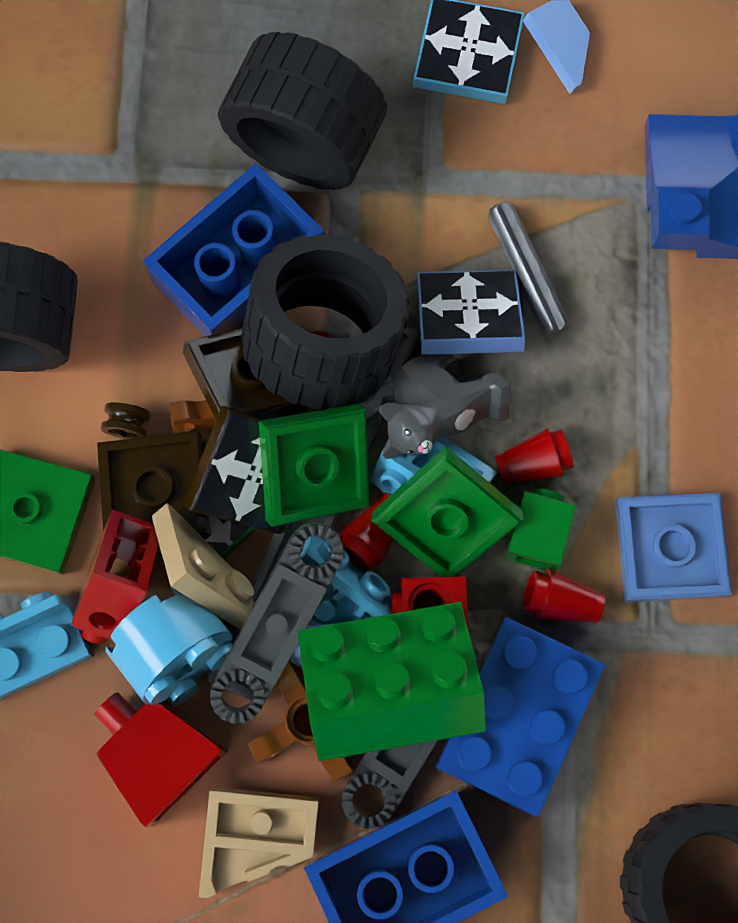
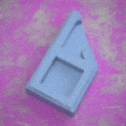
M551 0L530 11L522 21L570 94L582 84L590 32L569 0Z

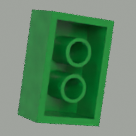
M461 602L297 631L309 719L318 761L486 731L484 691Z

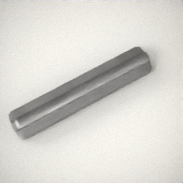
M505 201L493 206L489 210L488 219L512 270H516L517 281L542 334L547 338L561 334L567 330L569 319L513 203Z

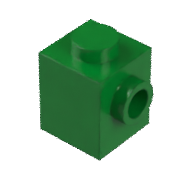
M535 489L534 493L524 491L518 505L522 510L523 521L506 534L510 538L504 560L541 571L549 568L556 572L561 565L576 505L564 502L565 497L562 494L551 490Z

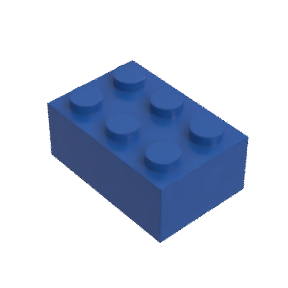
M255 163L142 261L152 283L205 337L243 327L254 270L258 269L259 261L265 254H269L273 247L281 242L286 243L294 237L303 235L306 237L315 236V234H325V231Z
M505 617L499 625L479 669L484 691L486 731L448 738L434 769L530 816L539 817L605 664Z
M452 790L308 863L304 867L329 923H458L508 897L456 790Z

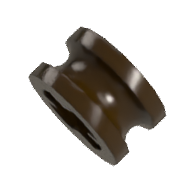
M110 402L105 405L104 411L109 415V418L101 423L100 429L102 432L123 439L146 437L147 431L143 428V423L150 420L151 413L148 410L136 405L120 402Z

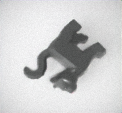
M471 353L424 354L400 366L391 376L384 379L382 387L375 394L369 395L359 405L366 409V423L375 417L378 411L388 421L389 439L383 449L385 459L394 458L402 453L410 456L427 454L439 438L463 433L480 420L486 418L497 422L508 420L509 404L512 403L511 384L499 373H490L483 377L479 375L471 378L465 377L457 361L470 356ZM382 401H392V402H395V403H386V404H384V405H381V402H382Z

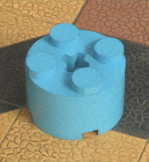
M172 587L170 588L176 594L175 596L161 602L155 594L130 612L118 624L110 636L116 644L115 647L106 646L107 655L146 705L149 703L156 705L168 700L173 707H176L187 701L198 690L199 686L196 682L210 669L212 671L220 669L233 645L231 643L232 634L216 614Z

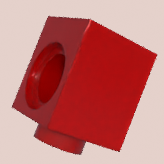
M466 576L402 578L401 593H391L392 614L414 610V602L424 595H432L438 598L442 605L461 602L468 628Z

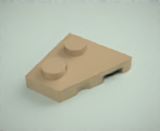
M165 504L152 515L170 586L241 630L254 606L252 600L254 589L251 583L242 573L234 570L172 506Z
M212 787L209 790L199 898H209L227 887L246 880L247 882L268 875L271 870L282 866L289 867L312 858L315 852L320 798Z

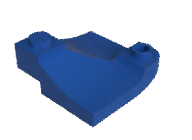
M649 114L645 122L646 202L647 211H651V249L696 250V258L738 259V115Z

